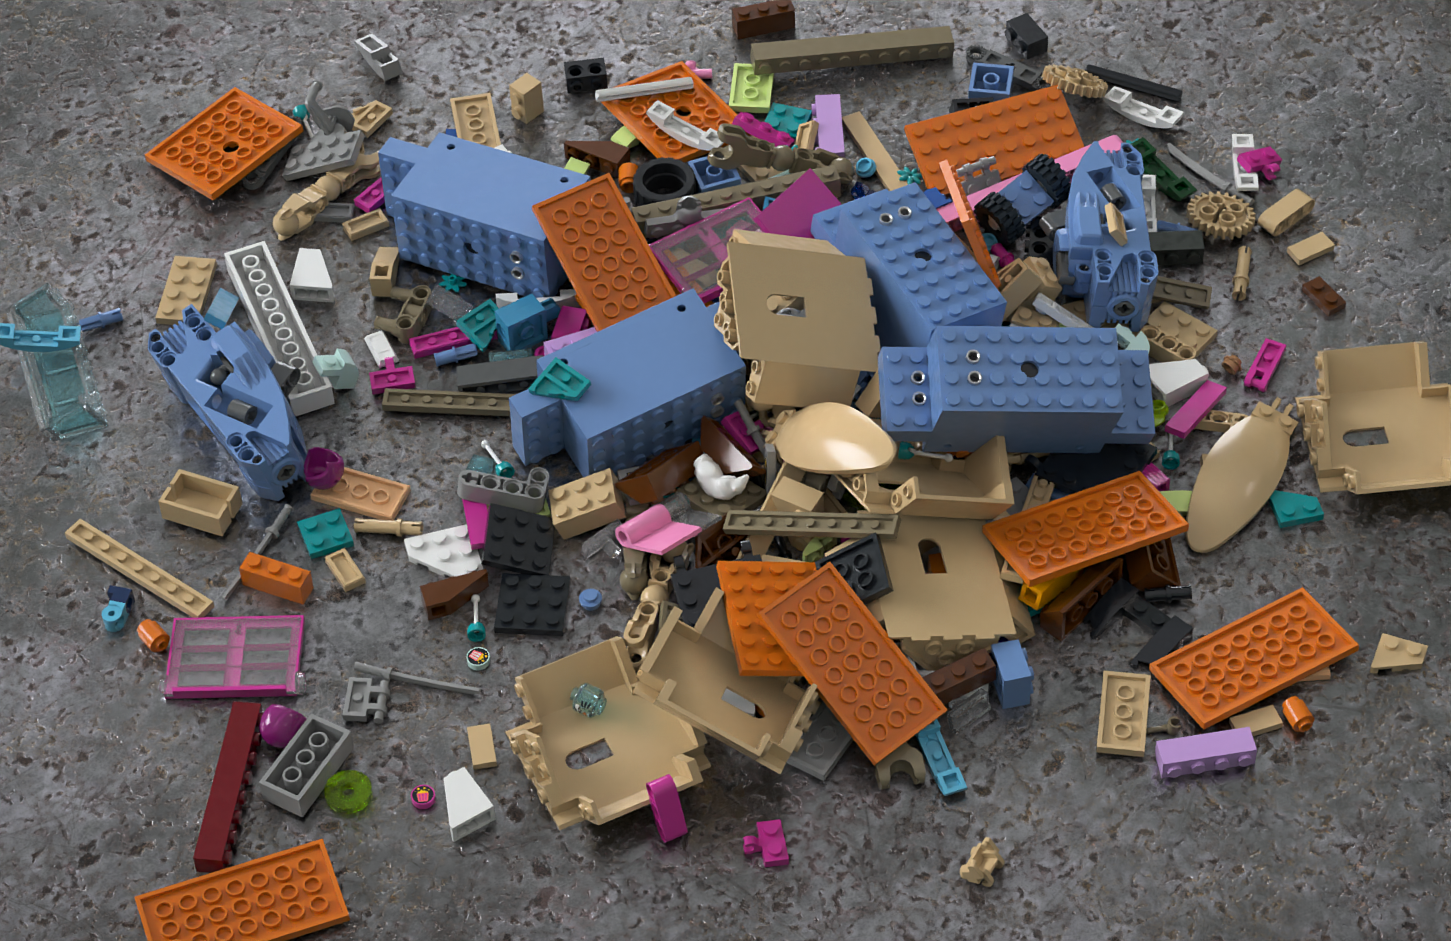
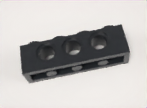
M1037 216L1031 221L1030 225H1026L1025 237H1030V239L1025 240V253H1029V255H1024V260L1029 256L1042 257L1049 262L1053 270L1054 241L1048 238L1039 225L1042 217Z

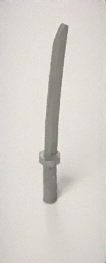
M1171 143L1167 144L1170 154L1219 187L1221 193L1225 194L1227 192L1231 196L1236 195L1237 199L1243 198V203H1250L1249 206L1254 203L1252 197L1237 191L1232 183L1223 181L1186 156Z
M742 399L734 402V405L747 426V435L752 436L764 456L765 449L763 446L766 442L759 431L760 427L755 425ZM776 459V471L779 473L781 465Z
M285 504L272 526L266 528V536L254 553L261 555L271 539L279 537L278 530H280L293 510L292 506ZM240 573L222 595V599H228L242 582Z
M355 662L354 665L355 671L382 677L390 682V679L466 694H479L481 692V689L395 672L391 667L383 669Z

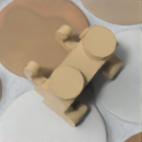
M984 838L982 843H978L977 846L971 849V857L967 864L962 865L960 868V875L963 879L979 884L981 879L984 878L982 885L986 887L993 885L994 879L991 873L994 868H1002L1005 861L998 853L999 849L991 838Z

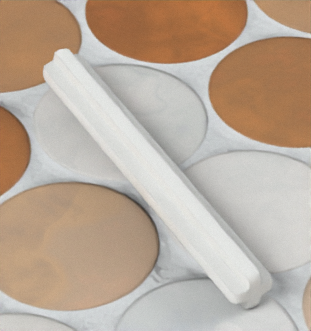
M692 77L600 89L595 91V98L597 102L688 90L693 88L694 83Z

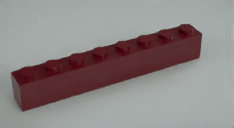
M233 701L193 856L196 872H216L227 868V865H230L232 862L231 848L237 842L236 828L242 822L241 808L247 802L246 788L247 785H251V768L256 765L257 746L260 747L262 741L260 721L263 710L261 703Z

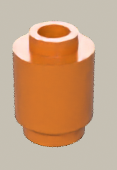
M624 163L618 169L619 187L623 192L629 194L634 193L633 177L639 168L634 163Z
M146 619L137 628L139 638L152 652H160L167 648L170 636L156 621Z
M1297 696L1290 697L1283 702V714L1293 730L1296 732L1308 731L1312 727L1315 718L1305 702Z

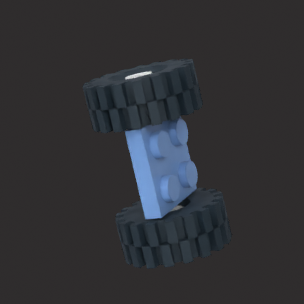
M1041 153L1022 168V174L997 193L992 192L978 202L974 206V213L976 214V219L980 221L979 225L985 229L984 232L993 234L998 243H1001L1003 247H1008L1026 231L1024 227L1047 208L1055 209L1066 201L1069 197L1071 187L1069 182L1071 180L1065 175V170L1060 168L1061 165L1055 163L1052 157L1049 159L1048 155Z

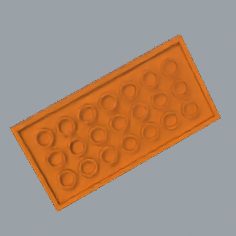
M1058 85L905 125L904 131L927 190L936 187L946 197L951 196L939 164L944 160L948 161L949 166L954 165L957 170L962 168L964 164H973L978 162L980 158L994 156L996 164L990 166V171L997 169L1001 181L1021 174L1023 172L1022 168L1041 153L1048 155L1049 159L1051 157L1057 159L1085 147L1062 90L1057 89ZM981 169L973 172V177L982 174ZM964 176L959 177L960 182L965 180Z
M944 160L939 164L977 262L998 289L1002 286L956 169L954 165L949 166L948 161Z
M610 173L532 205L533 213L597 332L676 296Z
M1141 471L982 525V533L1029 587L1184 533L1189 529V523Z
M828 562L756 615L810 685L813 683L818 685L815 691L874 766L946 713L947 708L894 641L888 637L887 632L831 562Z
M1302 587L1150 663L1149 670L1203 729H1206L1357 652L1359 644Z
M323 838L134 897L147 941H286L350 921L349 913Z

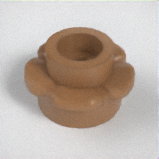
M1227 355L1224 357L1221 365L1228 373L1235 375L1242 370V362L1237 356Z

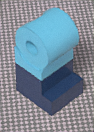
M110 585L107 591L110 602L103 609L102 618L108 631L117 632L124 627L135 599L132 589Z

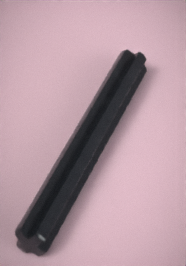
M1088 64L1085 69L1088 73H1092V76H1098L1099 79L1177 102L1182 97V90L1091 64Z

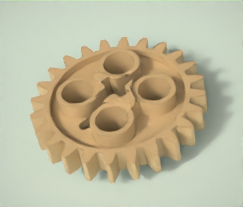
M1053 64V66H1045L1042 74L1043 80H1046V83H1050L1051 86L1058 85L1057 89L1073 95L1079 94L1081 97L1084 95L1088 98H1091V96L1102 98V96L1105 97L1108 88L1104 80L1099 79L1098 76H1092V73L1079 68Z
M1209 191L1208 195L1202 192L1201 196L1195 195L1194 199H1190L1186 217L1189 218L1188 223H1193L1192 228L1199 227L1198 230L1206 232L1205 236L1213 234V238L1221 236L1223 240L1225 236H1228L1233 240L1234 236L1241 238V234L1247 235L1248 232L1252 231L1256 213L1253 212L1254 208L1249 207L1250 203H1243V198L1237 200L1236 195L1230 197L1227 192L1221 195L1219 191H1217V194Z

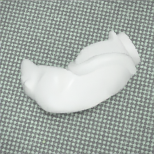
M702 454L694 462V473L699 485L706 494L717 499L730 500L735 495L742 494L749 480L748 474L738 478L731 475H723L719 465L708 454Z

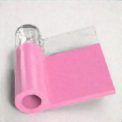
M676 492L617 527L615 535L619 543L626 548L663 555L722 520V517L718 514L692 510L689 497L681 492Z

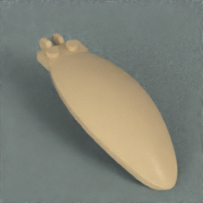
M1277 397L1271 407L1259 401L1249 417L1227 430L1212 447L1198 473L1188 506L1186 521L1189 523V529L1185 532V538L1192 550L1200 553L1216 550L1243 529L1267 503L1282 477L1288 459L1290 437L1299 423L1289 417L1293 409L1292 404L1289 403L1284 413L1276 410L1281 404L1280 398Z
M825 402L813 404L797 412L795 410H784L777 419L770 418L767 423L774 428L772 431L763 430L761 432V435L765 438V444H773L776 453L784 461L796 468L814 473L861 474L878 472L886 469L891 464L897 452L893 439L877 423L860 411L840 403Z

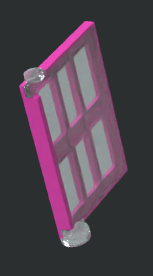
M748 197L649 244V247L661 269L681 294L694 288L703 303L719 297L721 292H723V289L717 284V273L721 269L722 262L728 258L727 243L734 229L765 233L754 221V218L761 211L751 198Z
M304 615L174 618L166 679H160V693H164L165 699L304 695L306 691V676L304 671H300L305 625Z

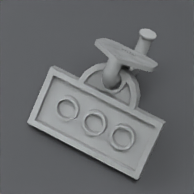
M319 80L311 82L305 99V106L321 130L312 137L309 143L292 147L282 175L286 181L355 165L365 137L361 130L351 132L355 118L347 108L335 105L322 109L315 100L318 91L323 88Z

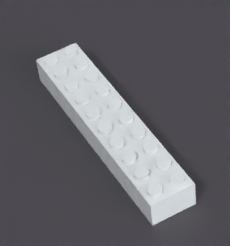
M265 241L224 253L227 271L257 337L273 356L275 362L283 361L299 368L301 371L298 383L286 398L295 416L335 404L332 386L328 377H320L313 364V359L317 353Z

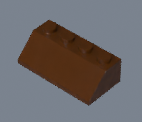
M699 441L665 449L616 482V488L641 504L651 502L653 505L663 501L664 495L667 496L676 492V487L683 486L690 482L689 478L696 477L694 462L699 456L704 454L700 449Z
M1171 538L1125 553V564L1128 568L1129 582L1140 591L1144 592V588L1165 587L1170 584V587L1181 586Z
M1114 557L1089 566L1085 574L1080 578H1076L1066 591L1060 592L1050 605L1044 606L1040 612V627L1062 642L1083 623L1084 617L1100 598L1122 578L1123 559L1121 557Z

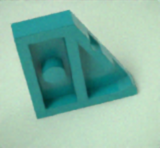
M491 299L485 301L456 322L457 327L482 353L486 351L497 330L495 311L499 308Z
M555 357L528 390L532 395L578 401L592 384L589 379Z
M1274 490L1268 500L1280 528L1324 519V512L1317 497Z

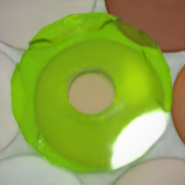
M356 770L338 772L328 779L325 785V799L329 807L336 812L347 811V813H355L366 807L371 800L372 784L365 774ZM346 789H353L354 793L350 795H344L343 791H345Z

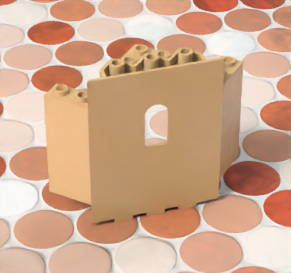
M734 229L727 243L728 258L722 262L721 269L717 273V284L723 289V292H721L719 297L718 312L714 316V327L724 335L723 342L732 350H739L741 358L754 359L751 364V375L746 383L745 394L754 403L804 408L825 402L851 406L860 371L876 372L878 370L877 353H880L881 350L879 336L875 335L874 331L877 318L875 307H871L870 296H873L871 278H867L865 258L845 256L827 240ZM770 295L803 298L806 317L775 314L768 308L767 298Z
M1419 341L1317 351L1318 356L1315 357L1316 370H1319V378H1317L1316 385L1321 395L1295 397L1297 415L1301 419L1304 441H1307L1310 452V464L1314 467L1320 493L1348 490L1355 494H1367L1451 485V384H1430L1427 342ZM1384 429L1388 443L1350 446L1344 442L1343 436L1353 431Z
M871 419L882 428L881 419ZM998 435L965 459H953L951 462L933 457L920 458L917 455H914L909 460L898 459L901 441H894L897 452L895 458L886 469L873 473L833 474L869 513L999 520L1010 516L1006 510L1015 504L1005 437ZM935 452L936 454H947V452ZM878 483L903 485L896 490H890L880 487Z
M868 510L857 511L859 514H879L869 513ZM899 515L901 523L897 538L880 539L894 591L865 606L887 632L890 639H899L902 651L927 671H936L982 648H985L989 654L991 653V644L998 643L1000 636H1005L1010 641L1019 639L1020 644L1035 636L1028 606L1018 599L1022 585L1000 579L1005 558L982 533V525L986 524L985 519ZM851 538L824 553L825 557L863 538ZM938 545L946 573L925 574L921 554Z
M716 587L694 628L678 620L683 610L674 606L635 676L639 678V681L633 693L781 774L792 752H798L804 741L800 737L803 732L806 733L812 723V720L809 718L811 714L816 713L821 704L818 701L819 695L815 692L818 685L813 683L804 690L793 684L794 681L798 683L802 676H740L723 600L724 591ZM726 688L759 706L764 711L765 717L755 718L722 700L721 698Z
M613 637L515 677L517 684L514 685L517 696L519 698L522 697L525 705L522 707L524 716L527 720L530 719V722L510 729L505 733L510 740L513 753L517 754L520 758L527 778L531 779L534 783L541 803L546 805L559 830L584 820L601 825L650 804L646 783L670 774L676 785L677 792L703 782L700 771L711 767L704 754V744H707V740L703 731L633 693L639 678L635 677L636 673L622 637ZM576 704L580 706L582 714L576 712L577 710L574 707ZM587 711V715L589 712H591V714L588 716H585L583 713ZM603 740L606 741L613 753V756L578 770L569 768L566 764V759L570 754Z

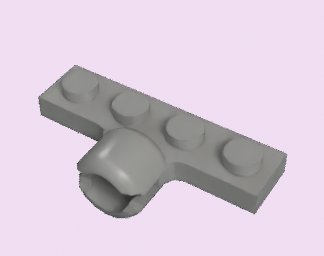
M684 196L678 201L676 212L673 215L645 220V238H659L670 235L725 208L702 211L699 199L694 196ZM728 222L713 229L725 228L728 226Z

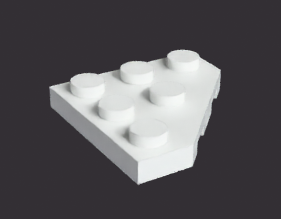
M467 524L404 539L409 562L416 565L418 563L425 565L430 571L441 576L453 577L483 570L478 549L471 550Z

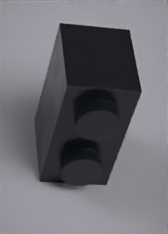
M1028 13L1006 21L1005 36L1007 40L1013 43L1018 53L1022 54L1026 60L1048 51V36Z

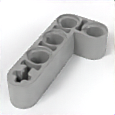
M542 467L533 468L526 482L472 470H464L458 476L457 494L464 500L488 505L494 503L531 513H539L543 509L548 492L549 472Z

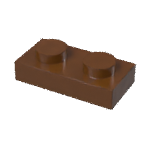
M1320 276L1302 285V291L1328 317L1346 308V301Z

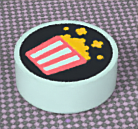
M475 647L467 653V664L471 669L479 671L489 666L490 655L485 648Z

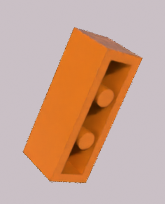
M249 552L239 567L242 585L304 605L314 588L311 571L256 553Z

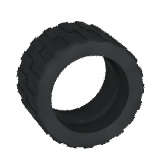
M669 157L652 159L642 164L636 170V174L633 177L635 207L697 194L696 176L693 169L687 163ZM662 188H672L678 190L675 193L667 195L652 193L653 191Z

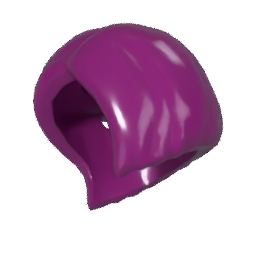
M322 447L308 449L304 462L306 482L311 487L319 490L333 488L340 481L344 473L343 458L330 449Z
M272 704L262 715L260 721L261 736L269 745L276 748H285L304 724L306 718L301 713L290 708Z

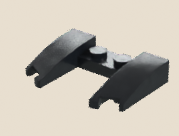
M1120 578L1100 598L1083 619L1084 624L1091 622L1094 628L1090 632V637L1093 640L1097 639L1122 615L1153 635L1130 662V666L1137 669L1140 662L1150 664L1182 648L1192 639L1193 633L1192 626L1176 615L1170 618L1141 598L1139 596V589L1123 578Z

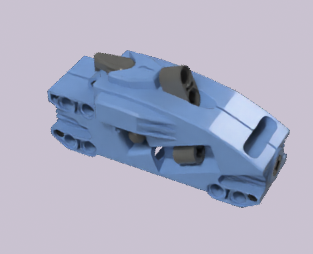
M1094 141L1082 156L1073 174L1066 209L1045 214L1040 219L1039 225L1048 238L1054 241L1053 270L1058 278V284H1061L1063 288L1062 294L1069 297L1084 298L1086 323L1094 328H1101L1105 320H1107V323H1110L1111 320L1113 323H1116L1117 320L1119 323H1122L1124 320L1125 324H1128L1129 321V329L1132 332H1139L1148 322L1159 271L1156 254L1151 251L1141 184L1144 173L1143 159L1141 153L1130 143H1121L1118 153H1116V150H1112V153H1110V150H1107L1105 153L1098 141ZM1110 202L1123 214L1128 243L1120 246L1109 233L1105 205Z
M190 304L182 310L183 322L181 320L178 321V326L174 324V329L168 328L169 332L164 331V336L157 329L149 333L148 350L162 372L169 388L182 403L189 404L235 459L246 481L258 496L279 501L285 497L282 492V486L286 488L288 487L287 483L292 484V480L296 481L298 478L306 482L304 462L307 450L303 431L286 399L298 383L301 371L299 368L283 361L275 362L262 341L243 323L238 325L236 322H233L215 332L209 323L204 321L203 316L197 309Z

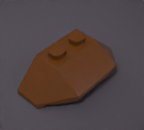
M703 415L701 418L700 449L719 465L723 475H731L738 478L746 474L749 477L765 474L766 470L717 420Z
M727 513L695 536L696 569L717 564L718 561L736 560L741 550L740 548H742L740 542L745 541L748 535L725 534L723 526Z

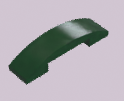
M1144 137L1131 143L1142 155L1143 174L1156 175V187L1175 200L1182 201L1197 192V189L1184 176L1178 178L1156 156V149Z

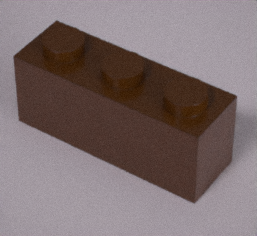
M772 0L732 9V27L738 40L795 28V9L791 0Z
M982 648L922 678L940 701L946 704L996 680V665L986 649Z

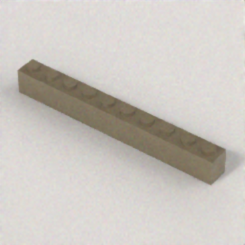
M950 26L753 43L751 44L750 60L754 75L948 58L953 57L954 39Z
M835 165L812 169L836 198L841 197V179ZM806 171L690 196L700 200L702 211L727 208L750 197L762 212L765 196L776 199ZM682 197L631 208L632 215L644 237L645 220L673 215L676 212L677 203ZM745 213V214H743V215H741V216H738V217H736V218H734V219H739V218H743V217H748V215Z

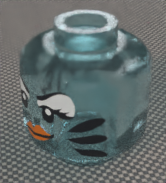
M584 683L579 688L575 687L570 695L572 708L576 712L590 718L600 715L607 702L604 691L589 683Z

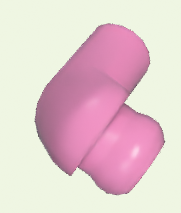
M692 60L685 63L700 79H712V69H698L696 62Z

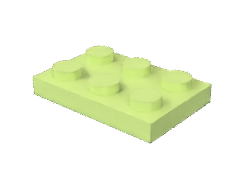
M734 63L729 107L734 112L769 113L774 73L754 75L752 64Z

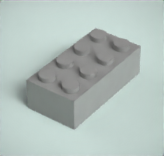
M310 714L259 781L262 799L303 817L354 749L351 731L314 714Z

